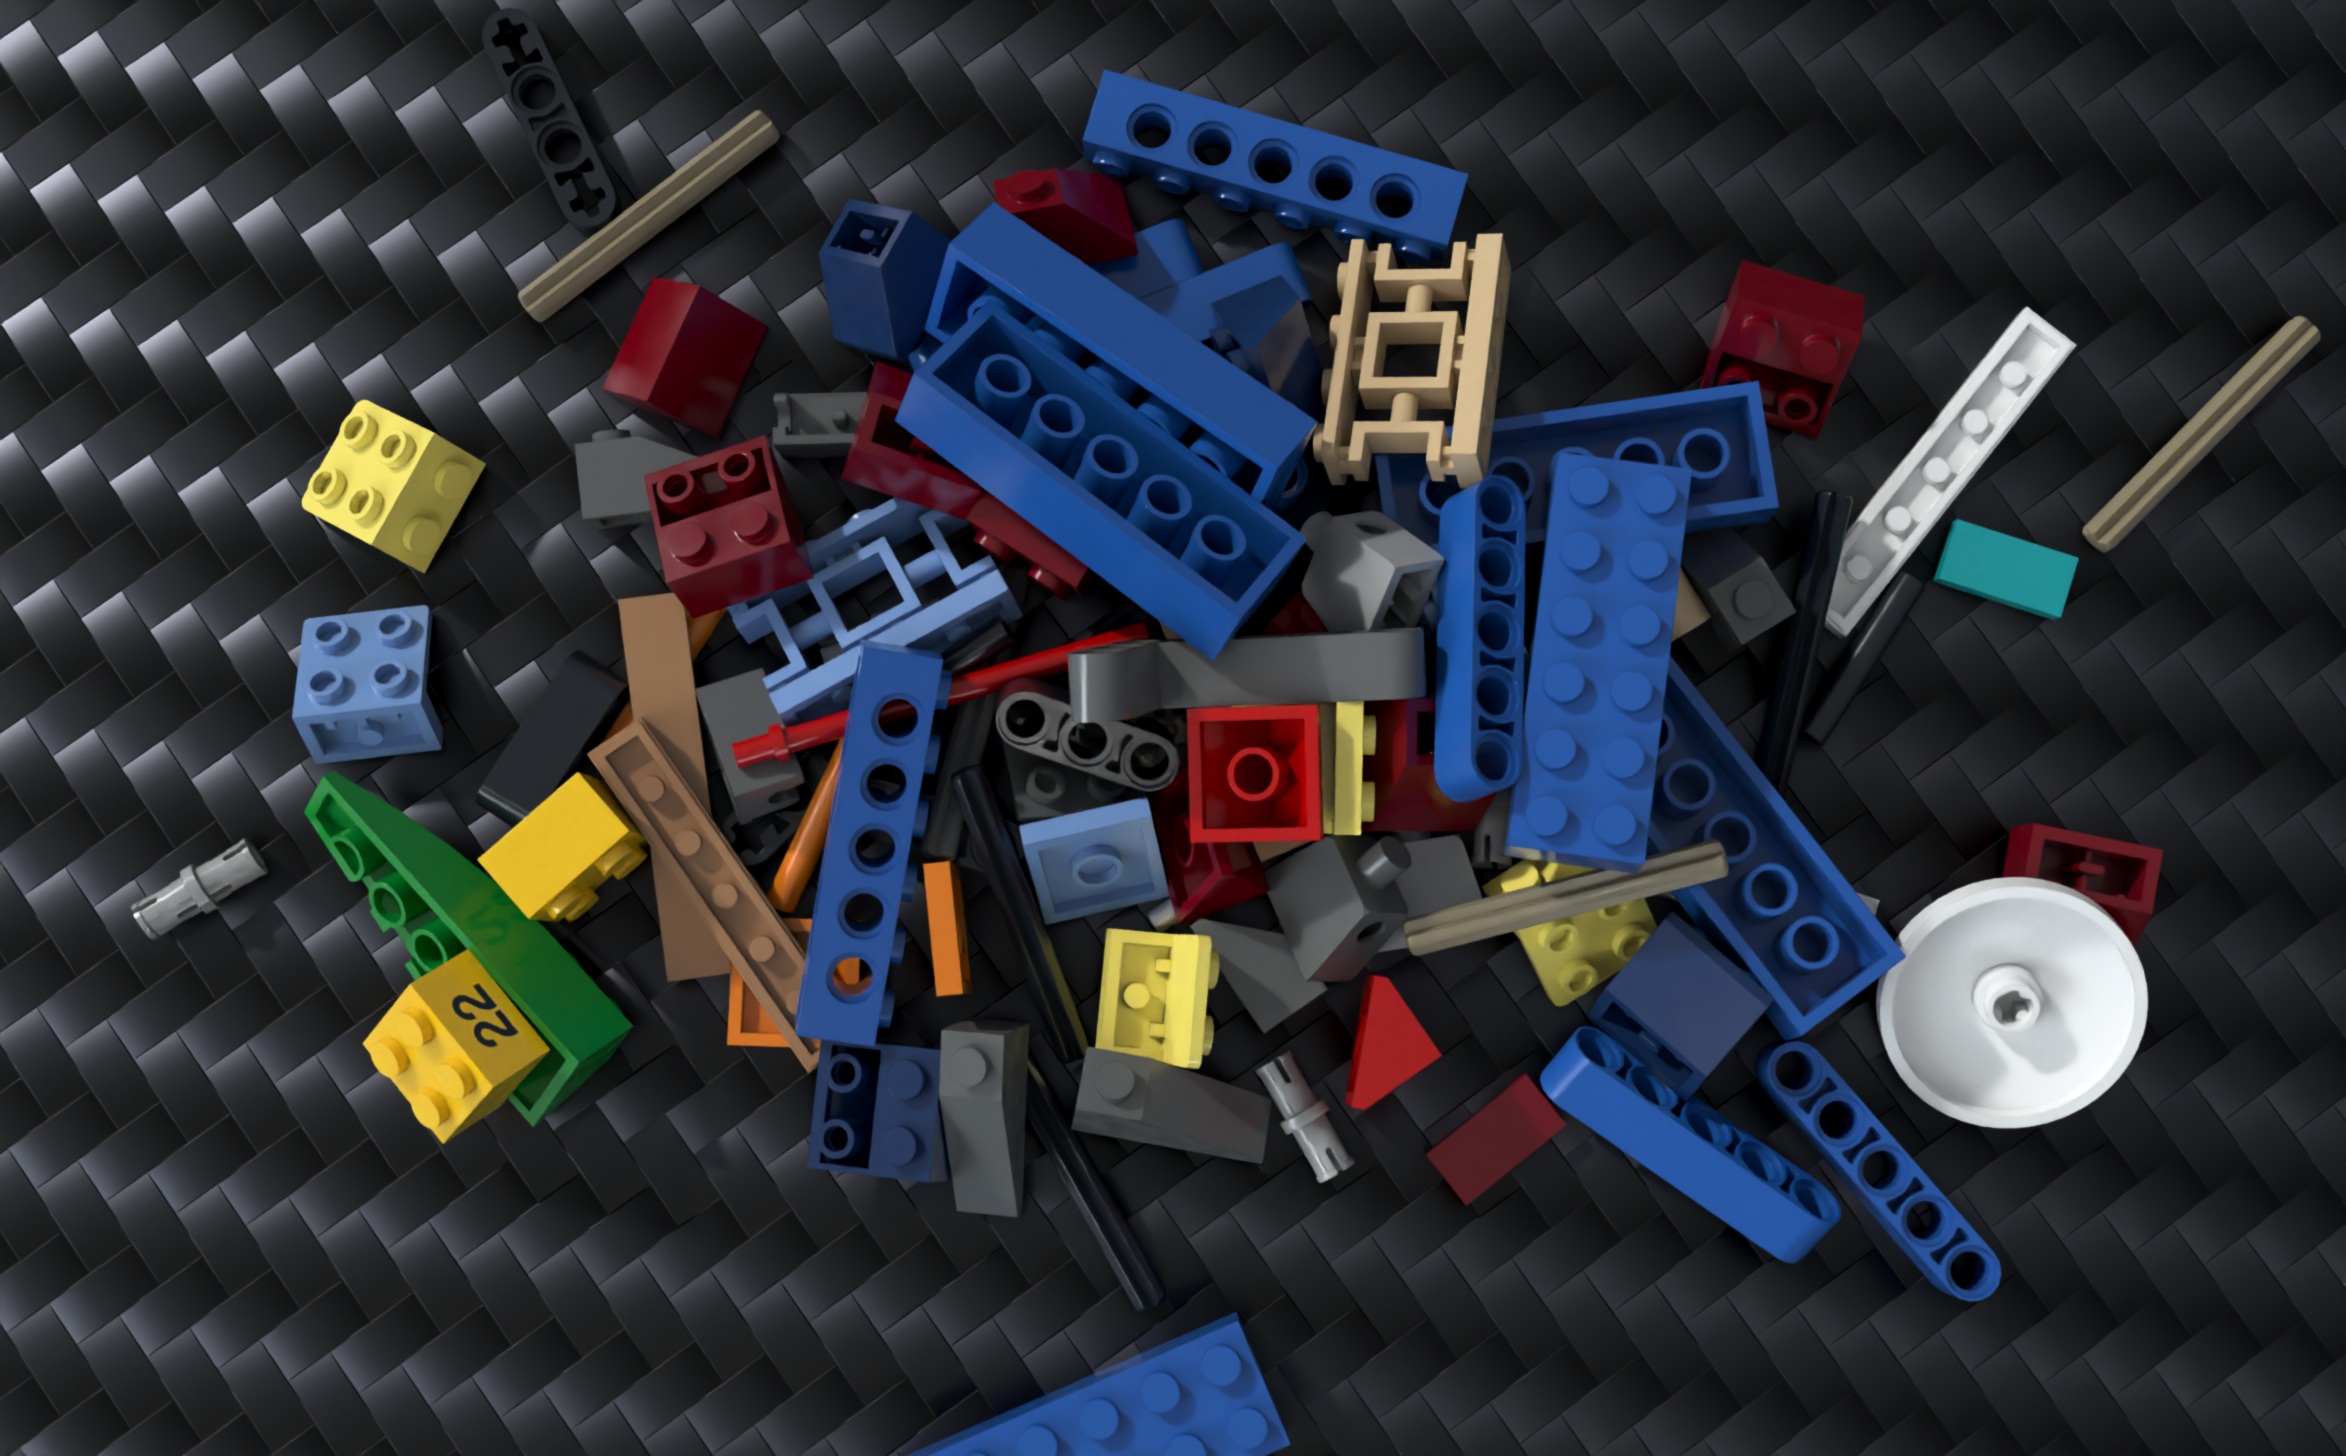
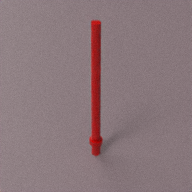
M1140 622L952 678L947 707L999 692L1003 686L1014 679L1027 677L1039 680L1068 671L1067 653L1113 642L1150 640L1145 623ZM903 699L891 700L881 708L878 721L881 726L914 717L915 707ZM849 709L783 729L781 723L768 726L769 733L732 743L738 768L777 758L780 764L792 760L790 753L844 738Z

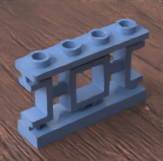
M895 497L875 509L858 512L845 525L818 540L806 541L814 576L813 579L727 607V610L733 617L732 620L736 628L748 644L775 631L791 664L762 680L770 692L769 696L779 716L788 727L849 709L861 639L939 652L940 654L997 615H1000L1007 624L1023 617L1009 587L990 555L963 570L958 565L944 538L969 525L970 523L966 518L963 520ZM926 531L935 549L902 567L892 549ZM888 569L904 602L849 631L833 598ZM948 571L958 591L924 609L914 589ZM813 593L822 611L790 628L781 609ZM834 634L844 653L812 670L802 651Z

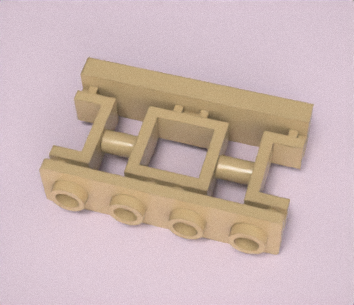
M1503 233L1477 234L1475 249H1468L1467 242H1454L1450 269H1397L1398 265L1391 243L1379 244L1378 251H1368L1365 239H1352L1348 262H1341L1338 267L1337 288L1339 298L1342 301L1341 314L1333 315L1330 321L1329 339L1331 351L1334 354L1333 368L1325 369L1322 375V401L1327 409L1325 423H1318L1314 429L1313 451L1316 462L1324 463L1331 485H1345L1347 474H1353L1355 481H1368L1372 453H1427L1426 463L1432 481H1445L1446 475H1456L1459 487L1468 488L1486 478L1488 474L1511 278V267ZM1470 277H1472L1465 335H1463L1458 311L1431 312V306L1433 301H1468ZM1374 283L1380 302H1406L1405 312H1370ZM1387 344H1441L1437 377H1382ZM1458 384L1451 446H1449L1450 441L1444 421H1416L1418 409H1454ZM1360 392L1365 409H1392L1390 421H1355L1358 393Z

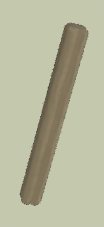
M761 110L751 113L521 290L518 294V299L534 320L538 322L545 321L776 143L780 136L773 122Z
M2296 316L2289 320L2084 526L2082 533L2085 539L2103 553L2114 549L2320 341L2321 333L2319 329L2303 316Z
M1711 839L1646 856L1645 864L1637 874L1595 869L1409 917L1404 921V934L1412 955L1419 956L1723 878L1728 874V861L1721 842Z

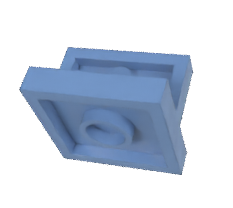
M1137 789L1138 799L1019 826L1023 848L1045 925L1170 897L1146 791Z

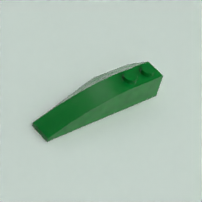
M331 771L323 775L304 813L348 880L354 882L362 879L368 888L369 902L372 907L370 913L383 933L394 928L413 957L405 966L414 980L419 979L469 948L549 1047L550 1051L508 1097L509 1101L532 1127L536 1126L612 1057L633 1028V1025L622 1014L617 1003L601 991L580 967L577 959L565 950L549 931L537 920L528 919L495 881L458 851L394 806L337 772Z

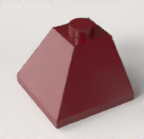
M1055 168L1044 171L1023 170L1009 178L993 181L996 200L999 206L1026 222L1034 230L1071 255L1079 258L1086 265L1138 255L1120 177Z

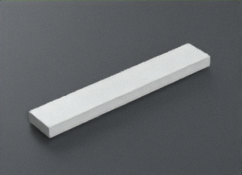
M2025 307L2020 311L1846 530L1824 625L1840 639L1848 635L2077 346L2030 308Z

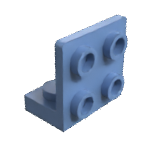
M421 605L309 618L304 621L292 719L315 764L442 750L444 729L426 692L432 628V614L428 606Z

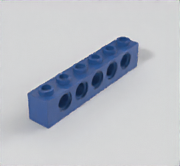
M1105 69L1082 140L1084 158L1093 161L1092 166L1102 173L1116 177H1127L1129 172L1153 178V185L1173 194L1185 195L1191 189L1212 195V201L1215 204L1232 211L1246 212L1249 206L1273 213L1272 218L1276 222L1295 229H1307L1309 224L1333 230V236L1336 239L1350 245L1352 239H1365L1367 246L1370 241L1378 244L1391 243L1392 248H1394V254L1397 257L1418 264H1427L1430 259L1442 262L1468 178V174ZM1149 127L1160 128L1169 136L1168 141L1158 148L1144 147L1135 138L1139 132ZM1216 144L1228 152L1229 158L1220 165L1210 166L1202 163L1195 154L1205 145ZM1275 161L1284 165L1290 175L1279 183H1268L1257 175L1256 169L1265 162ZM1325 179H1338L1347 186L1350 193L1341 200L1331 201L1323 198L1318 193L1316 186ZM1385 196H1397L1406 202L1410 212L1400 218H1390L1380 212L1376 202Z
M861 639L795 1014L796 1036L875 1047L878 1027L887 1029L890 1027L895 990L885 989L889 964L900 966L906 939V927L896 925L900 901H912L917 878V863L907 861L912 837L923 838L929 810V800L919 798L923 773H935L940 749V735L930 734L935 709L946 710L952 681V671L942 670L943 658L939 652ZM894 699L906 700L915 707V716L912 723L901 731L887 730L878 721L881 708L887 702ZM884 764L894 765L904 773V779L900 788L888 795L876 794L867 786V779L871 771ZM871 829L884 830L893 839L889 851L878 858L864 857L856 850L858 838L864 832ZM858 894H871L881 901L879 912L868 921H855L844 912L847 902ZM859 958L864 960L870 966L868 975L856 984L840 982L833 973L836 966L844 959Z

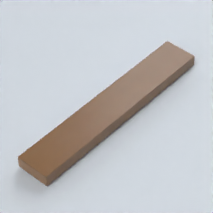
M674 593L618 599L633 721L635 722L641 717L646 720L713 817L699 707L695 692L696 683L686 609ZM650 846L667 982L732 973L731 961Z
M643 717L639 718L587 753V755L809 1073L818 1067L820 1048L812 1047L821 1039L796 1036L795 1014L806 952Z

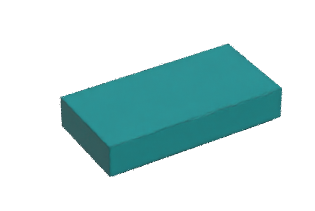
M1956 519L1951 522L1933 582L2041 617L2057 620L2062 616L2079 558Z

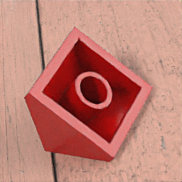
M1320 705L1187 709L1190 843L1324 840Z
M1376 975L1366 976L1344 1100V1103L1350 1107L1363 1110L1442 1056L1387 977Z

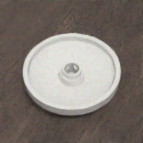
M2026 877L1988 879L1958 888L1938 898L1918 913L1900 932L1895 943L1906 957L1880 976L1876 992L1877 1022L1889 1058L1899 1076L1916 1095L1933 1108L1960 1121L1984 1127H2031L2061 1119L2084 1108L2106 1092L2128 1067L2139 1047L2147 1020L2148 992L2144 970L2135 949L2124 931L2111 915L2089 897L2069 887L2042 879Z

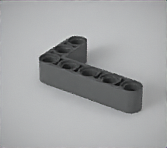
M1423 628L1234 636L1214 662L1183 638L1113 642L1067 653L1071 719L1075 723L1127 720L1164 708L1395 700L1427 696Z

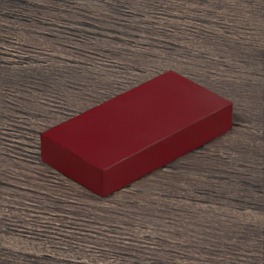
M1523 1073L1424 1154L1467 1206L1567 1124L1528 1075Z

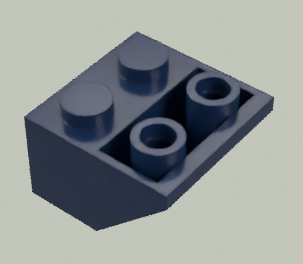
M849 199L819 251L834 339L843 346L905 363L910 353L914 352L921 345L926 336L925 324L948 245L952 240L913 211Z
M1277 276L1212 302L1211 307L1218 326L1209 329V335L1215 352L1230 363L1241 368L1245 373L1286 401L1294 404L1318 423H1322L1327 409L1323 405L1321 394L1322 369L1300 297L1283 276Z
M1672 911L1609 983L1587 1016L1683 1101L1687 1102L1735 1050L1775 999L1762 988L1753 974L1737 967L1717 950L1703 931L1694 925L1687 924Z
M821 1039L807 1168L926 1183L952 1180L939 1098L941 1048L875 1041V1047Z

